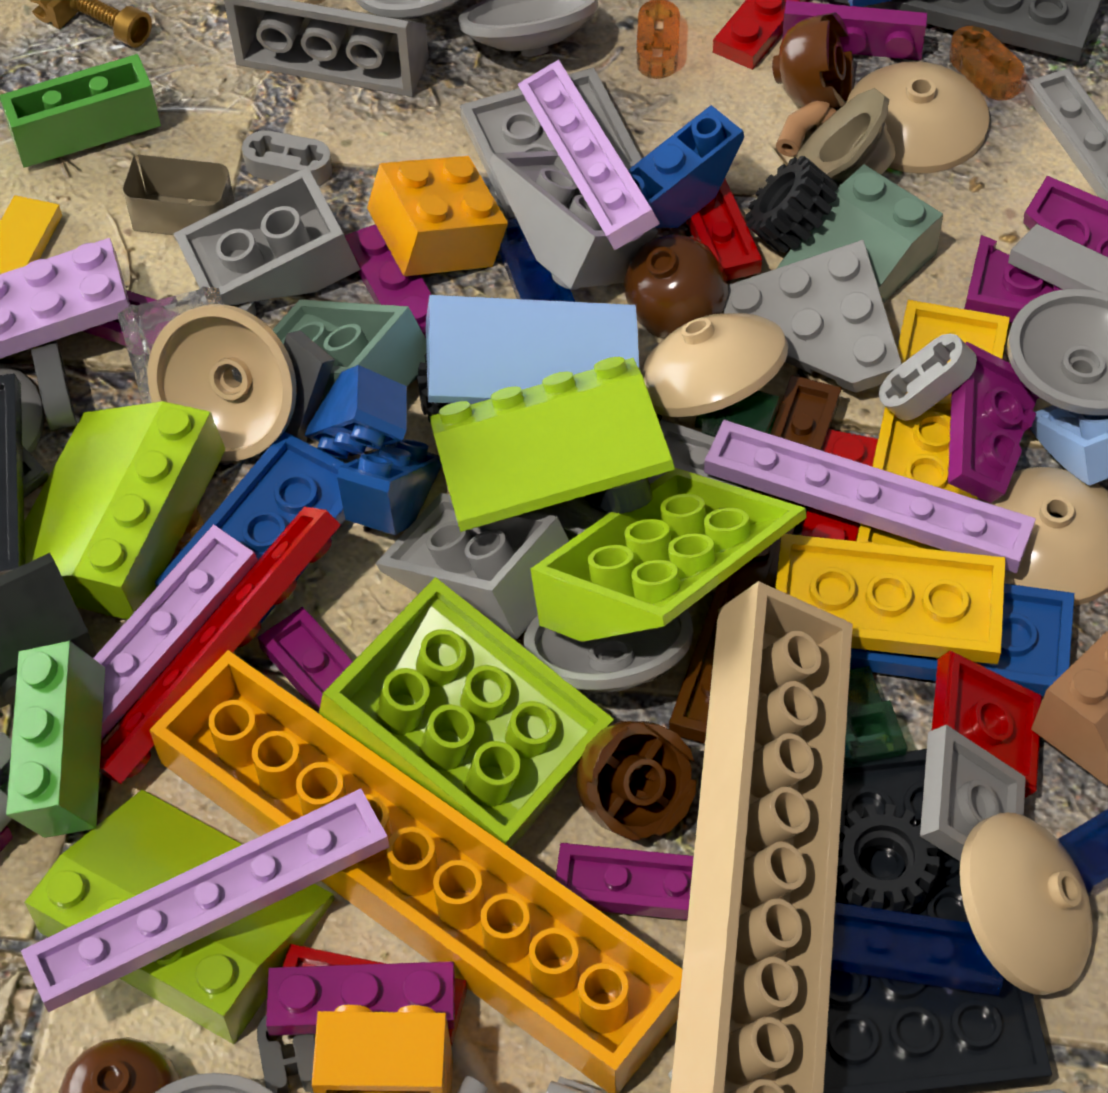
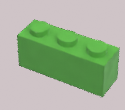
M138 54L0 95L7 124L23 168L161 126L152 85Z
M70 641L19 651L6 815L44 838L96 829L105 667Z

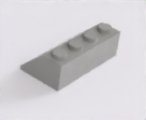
M224 0L236 65L413 97L429 59L426 24L294 0Z

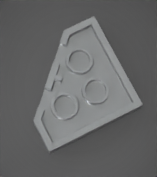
M864 240L728 285L729 294L723 309L724 314H754L779 325L788 343V354L785 362L809 373L816 371L836 380L837 385L857 393L881 385L885 378L902 364Z

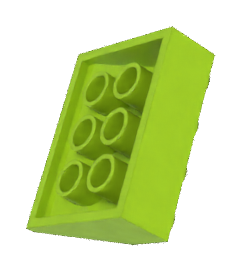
M623 357L606 358L597 362L592 370L574 375L568 371L554 373L544 378L540 385L521 389L518 386L506 387L494 392L490 396L491 399L471 405L467 401L454 402L442 407L439 410V414L429 416L460 532L675 470L643 376L634 358L626 360Z
M164 401L84 412L24 521L25 564L50 553L76 607L128 620L156 589L155 581L167 568L226 450L211 412Z
M675 468V470L665 473L650 484L653 498L646 506L627 513L610 512L530 568L539 626L581 642L664 627L806 518V508Z
M436 577L323 692L319 714L509 848H512L532 826L576 770L586 745L602 729L609 727L614 720Z
M140 790L99 823L96 829L89 831L63 852L24 903L38 931L50 937L243 844L150 793ZM312 884L119 979L228 1042L235 1044L267 998L269 968L283 967L290 944L302 946L334 901V894L316 884Z

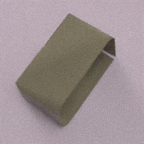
M138 154L143 177L142 181L134 155L123 185V193L134 231L174 235L173 233L235 203L228 168L223 164ZM188 199H196L188 203Z

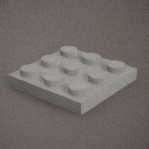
M595 68L568 74L627 170L630 169L642 158ZM520 88L460 105L461 120L508 219L515 217L489 163L492 154L555 150Z

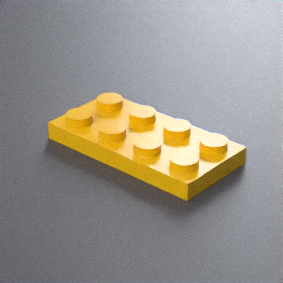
M784 534L781 537L776 589L853 623L851 648L940 658L951 650L973 662L998 665L1002 640L1005 557Z

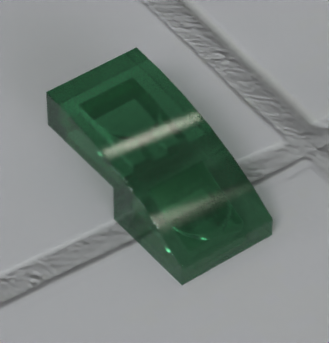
M870 666L850 669L845 758L850 764L906 755L908 747L891 701L882 702Z

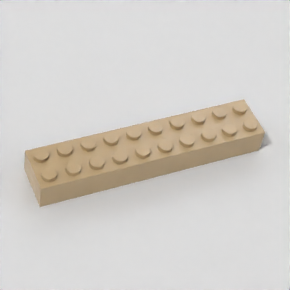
M759 581L718 609L670 1093H823L853 623Z

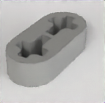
M262 130L252 133L243 141L242 153L245 167L254 177L278 182L308 167L317 185L321 186L332 176L333 167L330 150L325 143L319 140Z
M949 333L939 336L885 378L879 391L880 401L897 418L905 421L915 419L958 388L972 375L977 362L975 352L955 334Z

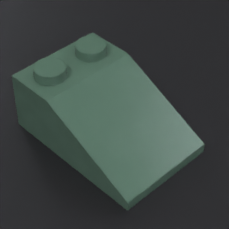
M862 165L835 191L837 194L836 201L829 204L833 208L829 215L822 216V225L818 229L814 227L810 231L812 236L806 241L800 239L799 246L795 249H790L777 268L864 240L884 304L937 254L943 213L868 166Z
M300 299L273 328V332L283 344L287 333L300 330L335 359L319 407L340 373L344 370L360 365L408 386L419 376L418 367L420 362L425 363L426 338L409 306Z

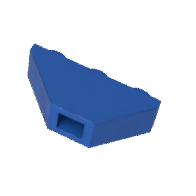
M712 105L628 169V172L660 223L654 228H678L716 197L745 138L743 130Z
M360 365L344 370L340 373L309 423L304 436L319 442L317 449L339 459H347L348 455L364 454L366 451L381 449L383 446L403 441L407 431V386Z
M403 439V441L383 446L372 453L362 454L360 458L339 466L337 480L345 520L393 535L408 529L416 520L442 467L440 456L429 453V446L423 442Z

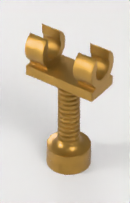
M29 0L39 4L32 13L44 23L52 22L54 27L61 29L80 11L113 27L115 38L134 48L141 46L147 40L152 28L150 15L133 6H126L120 11L99 0Z

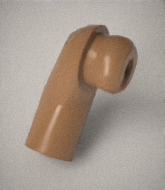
M815 101L793 112L787 117L776 142L777 150L784 156L792 157L797 155L807 131L813 126H816L818 129L837 110L829 107L830 103Z

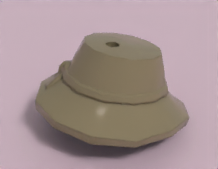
M875 88L856 95L813 132L798 151L797 159L800 156H805L831 179L841 184L862 165L868 166L881 175L894 160L896 152L895 145L884 122L887 117L889 99Z

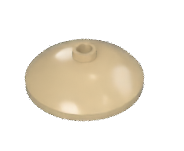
M901 62L882 67L862 78L852 89L847 102L856 95L875 88L889 99L887 117L884 122L887 125V131L893 140L896 152L895 158L888 168L897 171L935 173L954 168L970 159L980 149L988 132L989 110L981 92L968 79L941 65L928 62Z
M210 304L198 306L171 320L162 329L153 344L147 372L152 403L164 401L210 411L226 448L220 461H238L253 457L269 448L286 430L296 404L297 391L294 368L289 354L278 336L268 325L253 314L229 305ZM233 367L237 368L241 373L242 383L236 381L233 377Z
M748 313L713 314L694 319L674 330L650 352L640 372L656 414L670 417L702 415L733 405L766 385L783 366L788 354V343L780 326L769 319Z
M1033 467L1014 471L1005 495L989 504L1036 518L1018 572L1013 573L1005 570L1004 583L1075 593L1074 606L1091 602L1108 592V491L1098 483L1090 486L1065 469ZM980 498L977 499V500H979V501H983V502L989 503V502H987V501H985V500H983V499H980ZM1050 514H1056L1061 516L1062 518H1056L1051 516Z
M1009 812L999 813L983 819L969 833L964 843L960 861L961 894L972 932L991 964L1014 986L1037 995H1047L1062 991L1070 987L1080 977L1087 962L1092 943L1093 924L1091 907L1077 866L1060 841L1046 828L1032 819Z

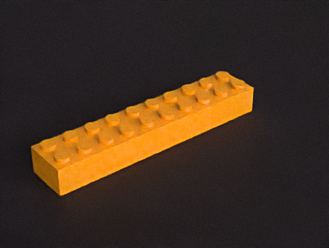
M229 650L149 730L161 764L259 836L358 789H362L388 837L389 848L321 881L430 962L453 961L455 978L466 980L468 990L608 1093L621 1092L677 1021L682 968Z

